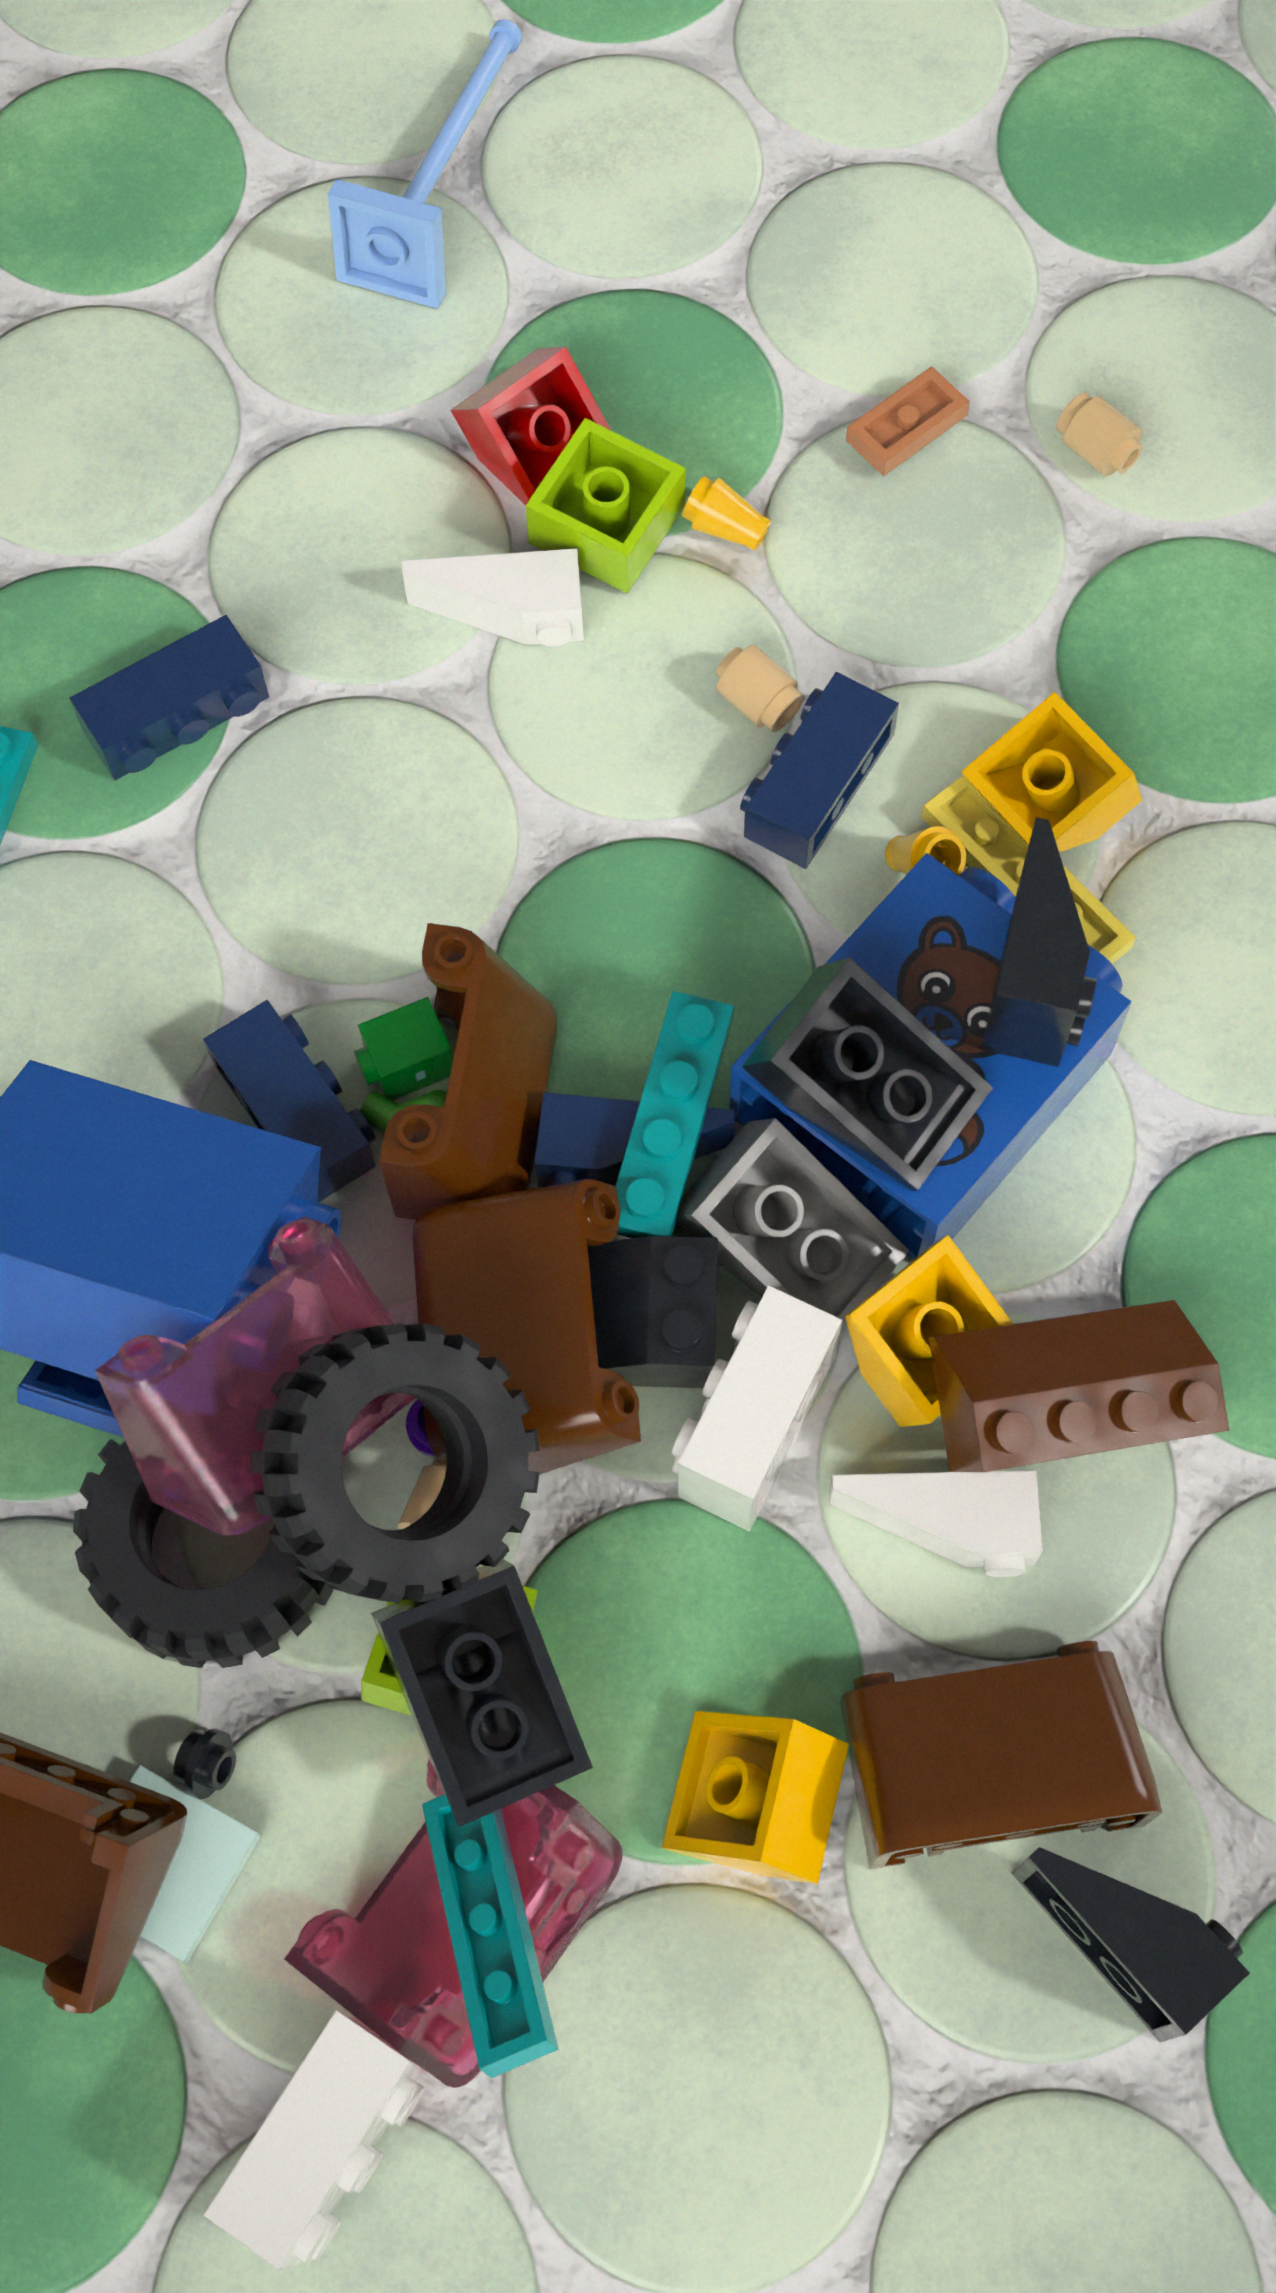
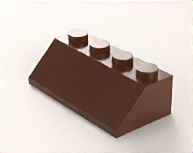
M1175 1300L929 1337L949 1472H989L1229 1431L1219 1363Z

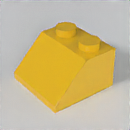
M1053 692L961 771L963 777L1027 845L1030 842L1036 817L1049 820L1059 852L1097 840L1143 801L1134 772L1056 692Z
M949 1235L941 1237L845 1315L860 1373L899 1427L930 1424L941 1415L929 1337L1013 1324Z
M695 1711L661 1848L766 1877L818 1884L849 1743L795 1719Z

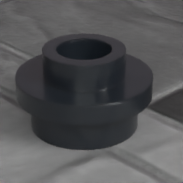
M213 1728L207 1732L194 1730L184 1739L174 1761L173 1775L177 1783L184 1785L188 1795L200 1800L206 1799L216 1790L224 1788L229 1782L236 1764V1754L232 1750L230 1735L225 1731Z

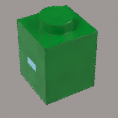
M428 997L358 1024L364 1047L355 1050L354 1054L361 1073L368 1086L379 1082L384 1096L390 1100H395L450 1077L453 1063L452 1049Z

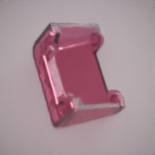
M304 1216L299 1220L284 1225L277 1232L276 1238L271 1241L267 1249L271 1264L279 1273L185 1344L154 1335H141L123 1344L118 1354L95 1370L152 1502L218 1534H241L256 1528L271 1517L259 1515L253 1494L264 1490L262 1474L250 1473V1451H262L265 1433L256 1431L254 1428L260 1409H273L278 1397L272 1393L271 1388L283 1372H295L300 1367L298 1357L314 1345L332 1342L333 1335L351 1329L395 1324L333 1229L322 1222ZM389 1393L378 1396L370 1401L356 1416L348 1430L343 1445L342 1458L415 1398L407 1394Z
M429 1758L427 1764V1787L435 1797H439L444 1792ZM555 1785L501 1808L542 1982L545 1981L612 1885L622 1862V1847L619 1841L576 1799ZM425 1822L355 1918L340 1909L329 1910L313 1917L302 1928L297 1942L284 1960L397 2051L446 2086L458 2088L473 2080L481 2070L477 2062Z

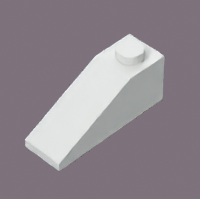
M577 548L401 561L407 603L409 605L524 645L542 644L555 647L568 642L584 641Z
M1037 1470L832 1475L829 1488V1505L964 1567H984L985 1575L1013 1577L1026 1573L1025 1566H1034L1043 1551Z

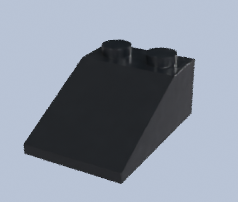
M1036 817L1018 884L981 1050L1058 1067L1066 1044L1077 1047L1079 1045L1085 1019H1088L1097 979L1085 977L1090 950L1050 821Z
M851 958L818 966L742 1065L743 1069L790 1110L912 1191L919 1190L993 1089L988 1082Z
M647 1236L612 1241L600 1246L587 1245L599 1367L620 1374L632 1386L704 1388L707 1378L715 1365L718 1238Z
M504 1559L496 1567L481 1566L477 1568L479 1580L461 1591L445 1588L440 1599L425 1602L401 1600L400 1603L391 1604L371 1613L395 1677L459 1827L593 1768L516 1568Z
M1041 1847L1035 1850L1011 1873L1159 2042L1186 2035L1250 1974L1238 1960L1243 1954L1242 1948L1235 1938L1214 1919H1210L1205 1923L1192 1911Z

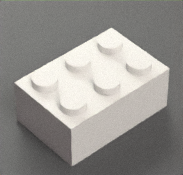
M769 1285L759 1305L751 1301L746 1303L732 1333V1337L737 1340L732 1349L729 1363L720 1358L715 1363L702 1391V1395L707 1397L701 1412L702 1416L699 1421L690 1417L686 1420L672 1449V1455L676 1456L672 1472L678 1475L679 1498L750 1532L835 1361L842 1319Z
M336 2010L203 2216L278 2270L298 2266L301 2262L306 2264L310 2258L317 2261L341 2224V2220L332 2213L346 2192L350 2194L353 2190L360 2193L378 2167L383 2153L376 2149L375 2145L389 2123L392 2126L397 2124L401 2127L420 2100L425 2087L416 2082L424 2067L355 2019Z

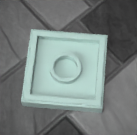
M139 1765L130 1782L181 1802L187 1808L188 1813L181 1842L140 1937L188 1964L260 1840L261 1835L204 1801L188 1795L185 1790Z

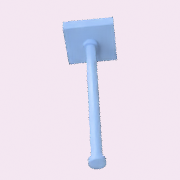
M501 19L493 25L489 33L490 43L402 197L336 179L328 192L337 281L432 308H439L446 295L442 208L426 204L425 202L508 54L514 53L521 44L522 33L515 23Z

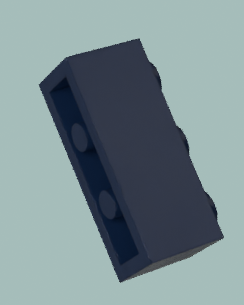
M227 615L69 697L83 732L114 780L128 773H136L146 769L156 758L182 744L187 745L198 741L208 730L234 716L240 717L250 713L260 702L270 698L261 665Z
M837 671L824 690L815 688L808 697L801 712L800 719L802 723L794 735L787 732L781 737L771 757L770 764L772 768L764 780L755 778L742 798L740 810L745 812L744 837L807 869L894 736L899 703Z
M267 999L203 1038L213 1065L257 1128L321 1147L318 1203L376 1167L370 1144L377 1140L371 1126L358 1108L350 1112L345 1110L336 1097L343 1092L338 1080L323 1060L315 1065L311 1062L303 1050L309 1045V1042L303 1030L290 1013L280 1018Z

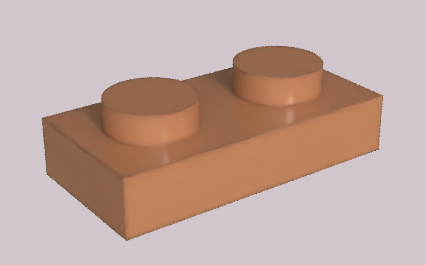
M931 366L847 426L846 441L882 476H885L968 416L970 401Z

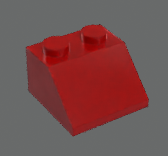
M566 346L534 350L450 410L478 460L525 506L584 418L611 430Z

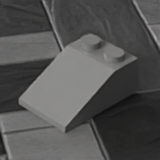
M776 1118L749 1121L683 1196L676 1224L689 1237L718 1238L717 1263L761 1298L769 1285L842 1319L840 1333L847 1326L845 1315L873 1294L909 1252Z

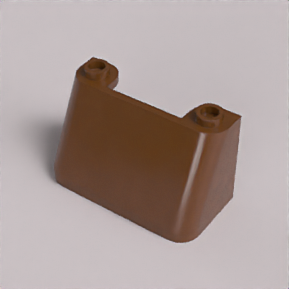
M433 923L427 924L422 948V966L427 978L437 988L433 1006L436 1016L451 1019L458 1029L444 1107L410 1105L399 1110L389 1120L386 1127L379 1158V1164L395 1217L417 1220L422 1214L442 1205L529 1190L538 1141L543 1094L547 1091L557 1036L556 1012L551 1002L472 931L461 927Z
M584 1179L446 1204L422 1214L417 1218L413 1226L418 1324L423 1323L443 1327L445 1335L463 1334L480 1344L478 1356L481 1358L497 1357L510 1371L509 1378L503 1385L506 1390L523 1391L531 1408L528 1413L521 1415L524 1429H537L540 1451L528 1452V1471L540 1472V1474L641 1442L638 1415L639 1399L635 1389L620 1374L612 1370L600 1368L598 1365L587 1245L600 1246L615 1238L619 1229L620 1206L617 1201L616 1187L597 1180ZM424 1406L425 1430L428 1443L434 1455L442 1463L446 1464V1446L442 1431L432 1413Z
M1082 1641L1057 1648L1058 1657L899 1682H895L894 1673L892 1672L874 1673L855 1678L853 1680L855 1690L847 1692L841 1697L840 1706L846 1740L849 1743L848 1751L869 1869L905 1864L904 1858L923 1855V1848H926L928 1857L942 1855L945 1850L1079 1829L1081 1833L1095 1831L1104 1822L1109 1826L1110 1832L1145 1827L1162 1814L1156 1781L1114 1653L1099 1651L1097 1641Z
M0 1732V1946L48 1965L45 1968L42 1986L44 1991L54 1998L53 2002L57 2007L72 2013L91 2014L109 2003L116 1994L181 1842L188 1814L187 1808L181 1802L169 1796Z

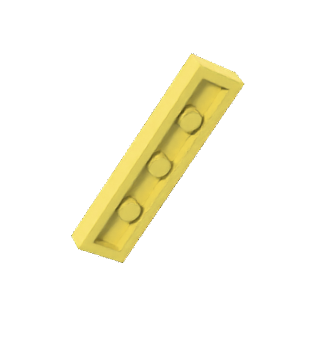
M961 776L923 805L921 818L930 827L942 826L953 831L964 844L966 863L970 867L980 868L998 878L1016 897L1028 845L976 789ZM1064 866L1087 944L1099 951L1113 964L1132 949L1136 937Z

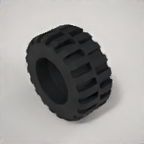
M398 1323L351 1329L333 1335L332 1342L314 1345L298 1357L300 1367L295 1372H283L271 1388L272 1393L278 1397L273 1409H260L254 1430L265 1433L262 1451H250V1473L262 1474L264 1490L253 1494L259 1515L272 1517L275 1527L271 1529L269 1536L280 1551L293 1553L297 1557L295 1567L311 1579L329 1583L332 1589L351 1595L400 1603L401 1600L425 1602L440 1599L445 1588L461 1591L479 1580V1573L476 1568L479 1565L496 1567L509 1552L508 1546L502 1541L506 1533H522L530 1513L520 1508L525 1492L537 1493L540 1472L528 1471V1452L540 1451L537 1429H524L521 1415L528 1413L531 1408L522 1390H506L503 1383L509 1378L510 1371L497 1357L481 1358L478 1356L480 1353L479 1343L463 1334L445 1335L443 1327L423 1323L411 1325ZM389 1393L413 1396L426 1406L442 1431L447 1455L445 1478L436 1500L420 1519L410 1526L398 1530L380 1529L363 1520L347 1496L341 1470L344 1441L354 1419L374 1398Z
M223 1397L213 1415L210 1416L169 1402L162 1403L164 1416L149 1422L144 1413L127 1423V1427L133 1434L121 1445L110 1439L98 1453V1456L105 1463L100 1475L87 1472L79 1492L88 1501L86 1509L74 1511L73 1532L82 1541V1546L75 1551L79 1571L89 1580L90 1586L88 1591L98 1606L129 1638H133L145 1650L162 1659L166 1656L176 1658L181 1665L202 1668L206 1661L215 1660L222 1668L243 1665L242 1655L257 1651L261 1658H264L280 1649L276 1640L292 1630L298 1637L312 1623L307 1613L315 1603L323 1606L326 1605L334 1590L330 1588L329 1583L311 1579L295 1567L297 1557L293 1553L280 1551L271 1537L260 1558L244 1574L229 1583L208 1589L181 1588L167 1580L156 1567L151 1548L154 1529L162 1511L173 1497L189 1485L216 1476H235L251 1480L264 1490L262 1474L250 1473V1451H262L265 1433L254 1430L260 1409H263L260 1402L243 1397L237 1400L235 1406H229Z

